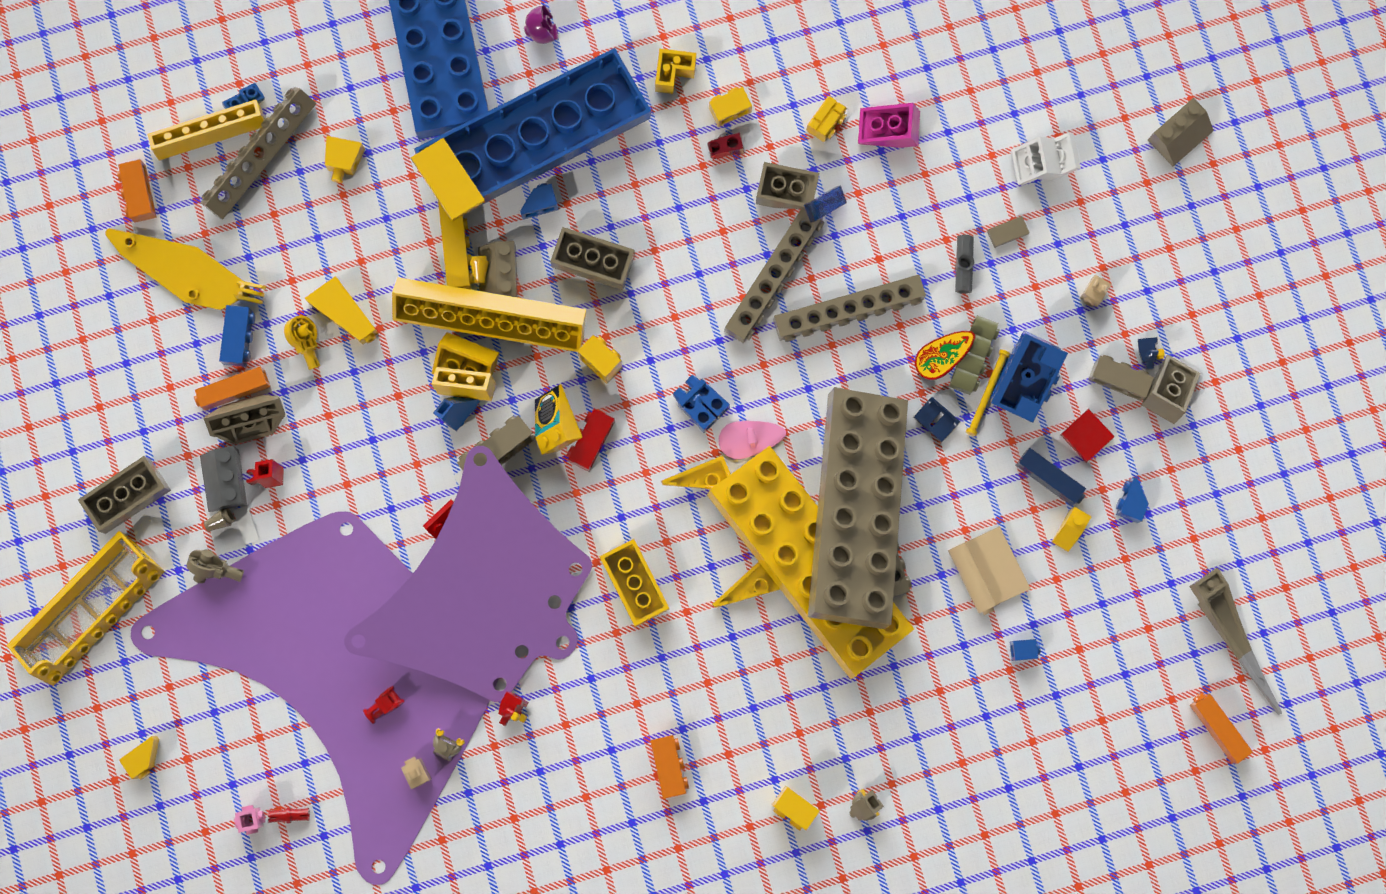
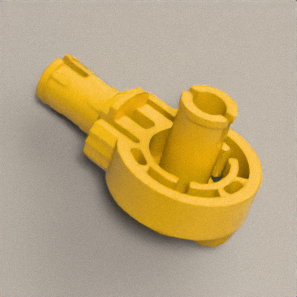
M302 315L288 320L284 327V335L287 342L296 349L297 354H303L309 370L320 367L314 351L318 347L316 343L317 328L314 322Z

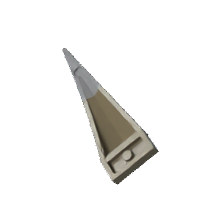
M1218 568L1213 569L1189 587L1199 601L1198 606L1275 712L1280 715L1282 711L1252 651L1239 618L1229 584Z

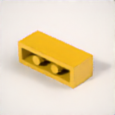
M436 367L431 383L438 395L492 401L496 388V382L491 373Z

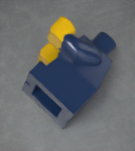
M1157 337L1138 339V352L1142 363H1146V370L1154 369L1156 358L1164 359V349L1156 350L1155 345L1158 344Z

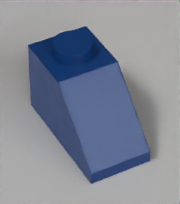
M542 183L532 190L520 210L522 220L559 210L552 184Z

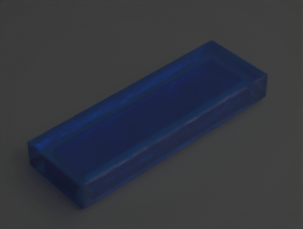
M840 185L804 204L811 223L843 206L847 201Z

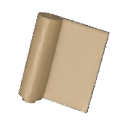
M1000 526L948 550L978 613L982 612L983 615L995 611L994 606L1031 589Z

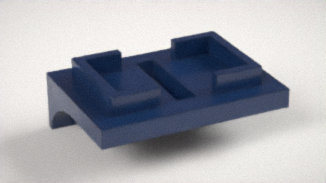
M933 397L913 417L940 442H943L961 422ZM940 412L943 413L944 415L932 427L930 425L932 421L940 414Z

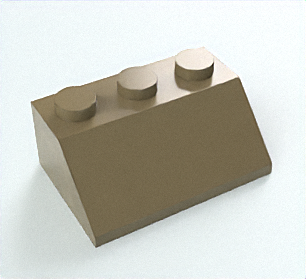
M1193 98L1158 128L1148 141L1173 167L1209 136L1214 129L1207 111Z
M495 241L478 247V256H487L488 261L486 283H479V291L518 298L515 242Z

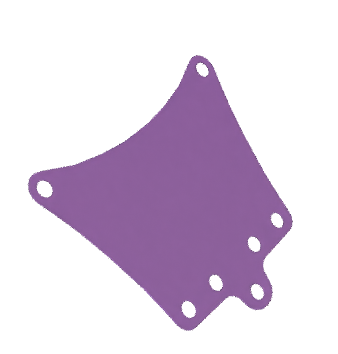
M485 446L473 447L466 456L459 491L450 513L427 555L401 588L381 608L346 633L344 645L354 655L387 661L419 670L462 686L493 702H501L506 691L512 692L528 667L537 657L548 656L560 660L570 656L575 650L578 636L575 629L567 622L566 611L592 569L591 559L560 533L530 502L489 448ZM477 453L486 455L487 462L485 465L477 466L474 463L473 458ZM573 563H579L582 566V572L578 576H573L569 572V567ZM556 595L560 597L561 605L559 608L553 609L549 607L548 599L551 596ZM360 634L365 638L363 647L356 648L352 645L351 640L354 635ZM561 636L569 639V646L566 649H559L556 645L557 639ZM520 645L528 648V655L525 658H518L515 654L516 648ZM496 678H504L507 685L504 690L497 691L494 689L493 682Z

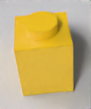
M1076 507L1070 509L1054 536L1052 543L1069 552L1083 533L1091 516Z
M151 736L119 759L131 779L139 778L142 780L150 774L149 770L155 765L159 744L158 736Z

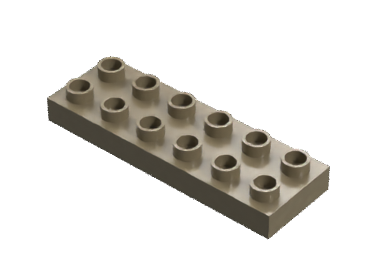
M834 387L828 394L808 617L879 629H885L891 625L908 400Z

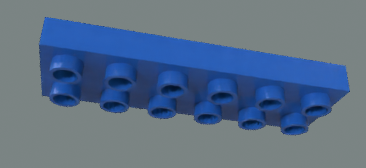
M389 0L415 132L418 139L440 136L488 112L489 109L466 0Z
M613 48L414 148V151L417 154L444 138L484 198L485 202L483 204L649 120L651 118V109L617 50Z

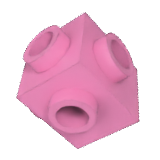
M253 805L241 807L242 811L235 813L236 817L234 818L238 832L246 831V835L258 833V828L264 827V812L260 810V807L254 808ZM251 815H252L253 823H251V822L249 821V817H250Z

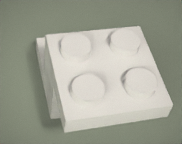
M1072 132L1056 138L1038 137L1011 149L1018 185H1025L1037 179L1052 181L1081 169L1075 137Z

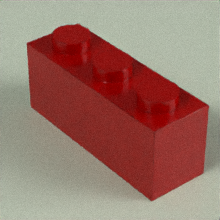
M595 408L592 413L588 412L584 420L586 422L584 429L580 428L582 438L577 440L575 446L571 445L567 453L570 463L590 472L615 423V418Z

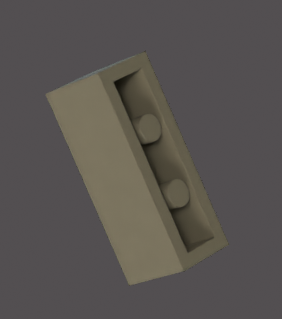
M1103 355L1096 359L1088 380L1142 401L1147 397L1154 377L1150 376L1147 371H1137L1127 363H1118L1112 357Z

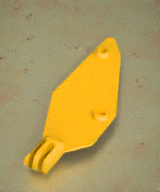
M111 228L105 231L106 237L124 258L185 303L222 310L226 308V305H232L239 300L263 304L262 300L250 298L248 294L264 297L265 293L250 290V287L266 290V286L243 281L198 247Z

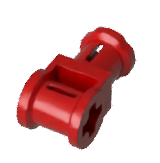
M394 686L381 693L374 700L376 703L370 708L363 710L365 716L372 724L376 723V719L380 716L394 711L405 702L394 691Z

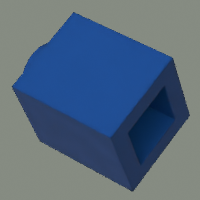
M1036 639L1009 642L1011 661L1038 659V655L1041 653L1040 644L1037 643Z

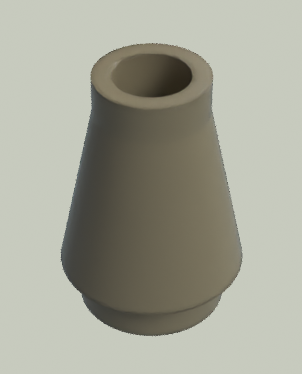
M222 508L211 518L204 521V526L210 532L231 526L235 522V518L229 508Z

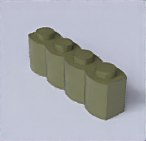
M978 315L975 317L970 329L976 336L975 341L967 355L956 365L949 384L950 388L968 395L973 391H977L980 383L977 379L979 374H983L987 364L984 361L986 356L990 357L993 347L990 345L992 340H996L1000 329H997L999 323Z

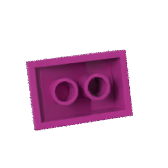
M914 103L860 108L858 144L896 148L918 146L920 110Z

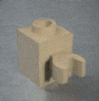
M1094 275L1080 298L1084 300L1083 302L1086 305L1097 307L1102 302L1111 283Z
M415 757L410 758L404 762L405 766L401 767L411 789L432 780L422 758L417 760Z

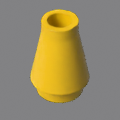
M471 256L470 265L474 283H486L487 256Z

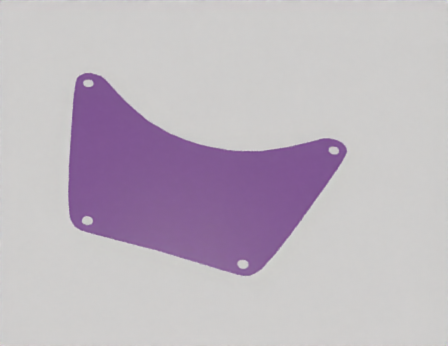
M335 512L303 525L230 565L244 570L241 582L226 577L221 579L207 578L205 583L194 585L150 611L132 626L131 640L141 652L150 656L196 661L236 671L265 685L291 705L311 726L324 744L340 777L349 814L354 859L358 873L366 882L373 885H382L390 880L409 851L466 749L490 700L462 686L425 672L387 661L354 655L346 649L344 645L346 633L381 608L413 573L356 515L351 512ZM346 522L353 526V532L347 536L340 532V526ZM145 626H152L155 630V634L151 639H145L142 636L141 632ZM360 634L354 635L351 643L354 647L361 648L365 644V638ZM496 678L493 682L494 689L497 685L499 678ZM394 686V691L405 702L394 711L383 714L376 719V723L372 724L365 716L363 710L370 708L376 703L374 700L381 693ZM438 728L441 731L444 730V736L450 738V741L452 739L456 741L458 738L465 740V744L462 745L460 752L454 755L452 761L433 754V738ZM415 757L416 760L422 758L432 780L411 789L401 767L405 766L404 762L410 758ZM376 860H382L386 866L384 872L380 874L372 870V864Z

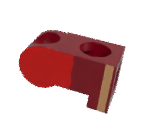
M740 132L723 136L707 143L711 159H719L734 154H745Z

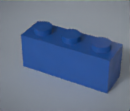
M226 305L219 362L223 365L247 367V362L250 361L249 343L253 341L251 327L255 323V313L249 307Z

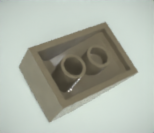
M764 162L756 204L772 208L812 210L819 173Z
M1167 355L1155 375L1147 397L1143 400L1141 406L1175 424L1187 411L1200 373L1172 356Z

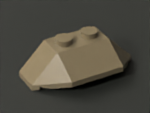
M258 395L225 404L206 415L203 419L210 436L233 444H239L274 434L285 417V411L280 397Z

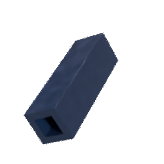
M1031 448L1024 452L1015 465L1070 506L1076 503L1080 504L1085 497L1083 493L1087 488Z

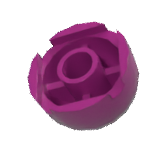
M545 5L532 9L526 16V26H524L527 37H531L533 41L539 44L551 43L558 39L556 24L552 25L550 20L553 16Z

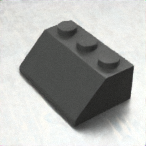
M229 446L214 449L200 455L208 512L219 511L222 508L230 509L247 506L239 449Z

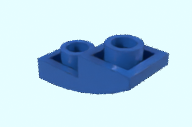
M253 83L240 89L239 94L222 101V105L227 109L253 100L261 103L265 97L257 84Z

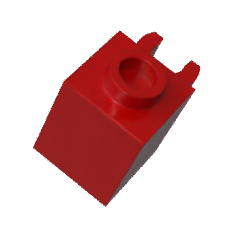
M273 459L255 462V470L248 469L246 471L247 474L253 475L251 479L246 480L250 485L259 483L265 488L283 485L284 467Z

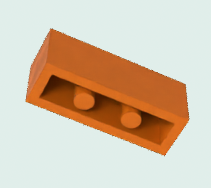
M138 159L118 164L119 171H117V176L123 186L121 195L123 200L126 201L127 206L124 207L127 218H130L134 223L157 218L147 168L144 162Z
M673 735L650 740L663 799L686 794L685 789H689L687 777H682L681 770L685 768L682 757L678 758L677 750H680L678 738L674 739Z

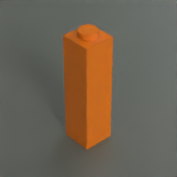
M259 366L195 389L196 396H194L196 405L206 411L268 389L271 386L265 370Z
M1200 693L1193 698L1194 702L1190 704V707L1231 763L1238 764L1253 753L1211 694Z

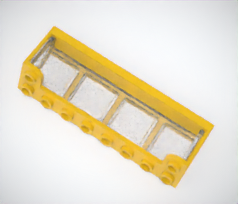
M118 531L6 646L30 675L54 686L103 637L118 619L145 594L165 571L130 537Z

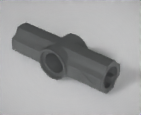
M970 235L957 236L955 292L959 294L972 293L974 236ZM960 261H966L969 267H962Z

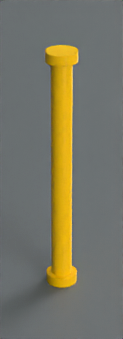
M999 350V358L970 427L966 429V433L971 436H976L978 433L976 430L1006 358L1010 356V353L1006 350Z

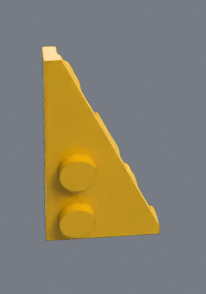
M722 455L661 480V483L665 486L712 489L731 474Z
M758 562L712 605L717 608L780 589Z

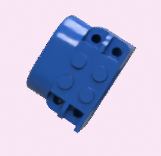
M1024 330L1004 365L1000 378L990 397V402L1033 423L1043 402H1048L1052 394L1050 388L1052 384H1057L1060 378L1059 371L1068 353L1061 350L1058 346L1051 344V342Z

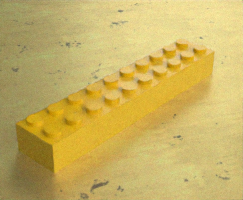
M397 277L392 291L393 321L577 352L582 347L586 309Z

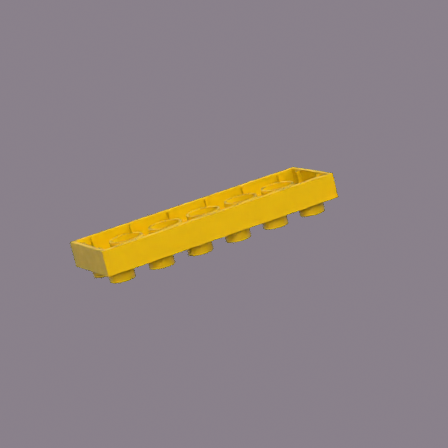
M771 446L765 448L708 492V498L850 679L860 674L914 630L913 626L894 602L892 622L885 629L808 617L818 506Z

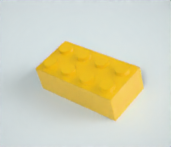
M635 539L599 556L635 627L670 610Z

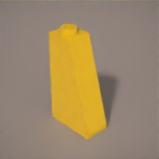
M336 276L305 297V300L313 308L360 343H371L376 339V335L379 334Z

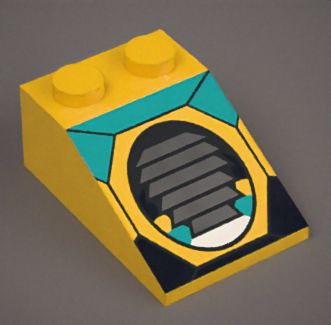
M562 384L535 399V438L542 455L558 452L582 438Z

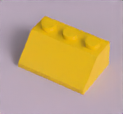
M446 332L438 343L432 374L435 373L436 367L491 373L493 375L499 352Z

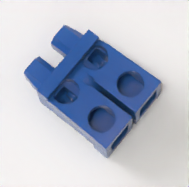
M691 375L685 381L691 390L686 394L679 387L673 393V397L678 402V407L705 433L716 422V419L718 420L730 409V404L703 379L699 380L694 375Z

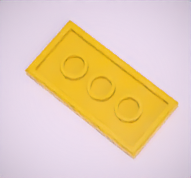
M444 138L411 157L412 162L452 222L485 202Z

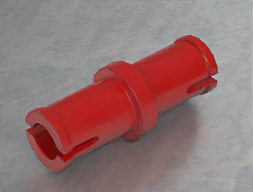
M291 807L286 808V810H268V823L286 822L288 824L292 821H309L310 814L308 813L310 810L309 808L291 809Z

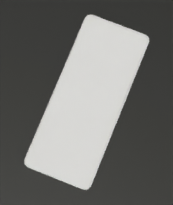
M244 506L234 510L233 512L244 544L247 545L258 541L259 537L249 507Z

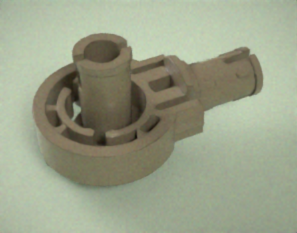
M207 549L192 551L186 564L187 569L194 574L193 580L197 583H205L206 578L213 577L217 579L226 577L241 582L244 570L229 566L226 563L227 561L220 559L211 550Z

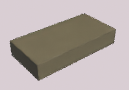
M1022 216L987 230L994 248L1030 233Z

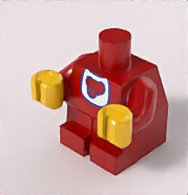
M506 691L498 714L502 716L499 723L503 726H506L509 720L516 722L519 720L525 723L527 716L521 713L523 707H527L529 702L512 692Z

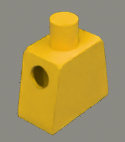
M331 136L326 137L325 166L327 170L333 172L331 178L333 182L342 183L344 174H355L365 150L361 142Z

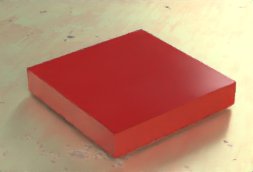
M1087 409L1060 434L1086 463L1115 437L1090 409Z

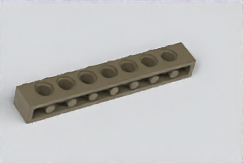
M294 87L286 92V98L282 103H278L274 107V113L264 119L261 124L262 127L258 132L256 131L251 135L247 146H243L238 151V157L226 166V171L222 176L220 175L215 179L212 189L207 190L203 194V200L200 203L215 216L222 220L315 107L317 103L302 89ZM294 103L296 109L291 113L289 108ZM283 118L284 125L279 128L278 120ZM271 132L272 139L267 142L266 135ZM259 147L261 152L258 156H255L254 150ZM247 161L249 167L246 171H243L242 165ZM234 176H236V178H237L236 184H235V185H231V184H230L231 178L234 177ZM221 191H224V192H225V197H224V199L219 200V198H218L219 193H220Z
M814 208L812 210H800L725 326V333L742 343L746 339H751L755 332L753 330L756 323L760 325L765 317L763 312L766 308L770 309L773 305L775 293L782 291L785 285L783 283L786 277L790 278L795 270L793 265L796 261L800 262L805 254L802 251L806 246L810 247L815 239L813 234L815 231L819 232L825 223L822 221L824 214ZM808 225L810 230L803 231L801 226ZM798 240L801 245L794 247L791 241ZM787 255L791 261L783 262L781 257ZM778 271L780 272L781 276L778 278H774L771 275V272ZM763 286H768L771 289V292L763 293L761 291V288ZM759 302L761 307L754 309L751 307V303ZM748 317L751 323L744 325L741 323V319Z
M918 274L774 316L773 321L779 341L789 342L795 340V337L799 335L807 337L814 334L813 331L821 329V332L832 329L834 325L839 324L841 327L850 324V321L855 319L863 321L869 315H883L890 309H893V311L901 310L907 304H911V306L921 304L926 294ZM899 291H906L909 297H901ZM886 295L890 298L891 302L885 303L881 297ZM870 301L873 307L866 308L863 302ZM852 306L855 312L848 313L845 307ZM834 311L837 317L829 318L827 312ZM815 316L819 322L813 324L809 321V317ZM793 321H797L800 323L801 327L799 329H794L791 327L790 323Z

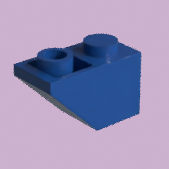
M463 397L444 398L433 414L457 432L463 426L468 416L476 409L480 401Z
M1133 477L1124 483L1122 488L1124 494L1122 499L1119 498L1116 504V509H1118L1116 515L1132 522L1140 523L1143 521L1149 503L1138 479Z

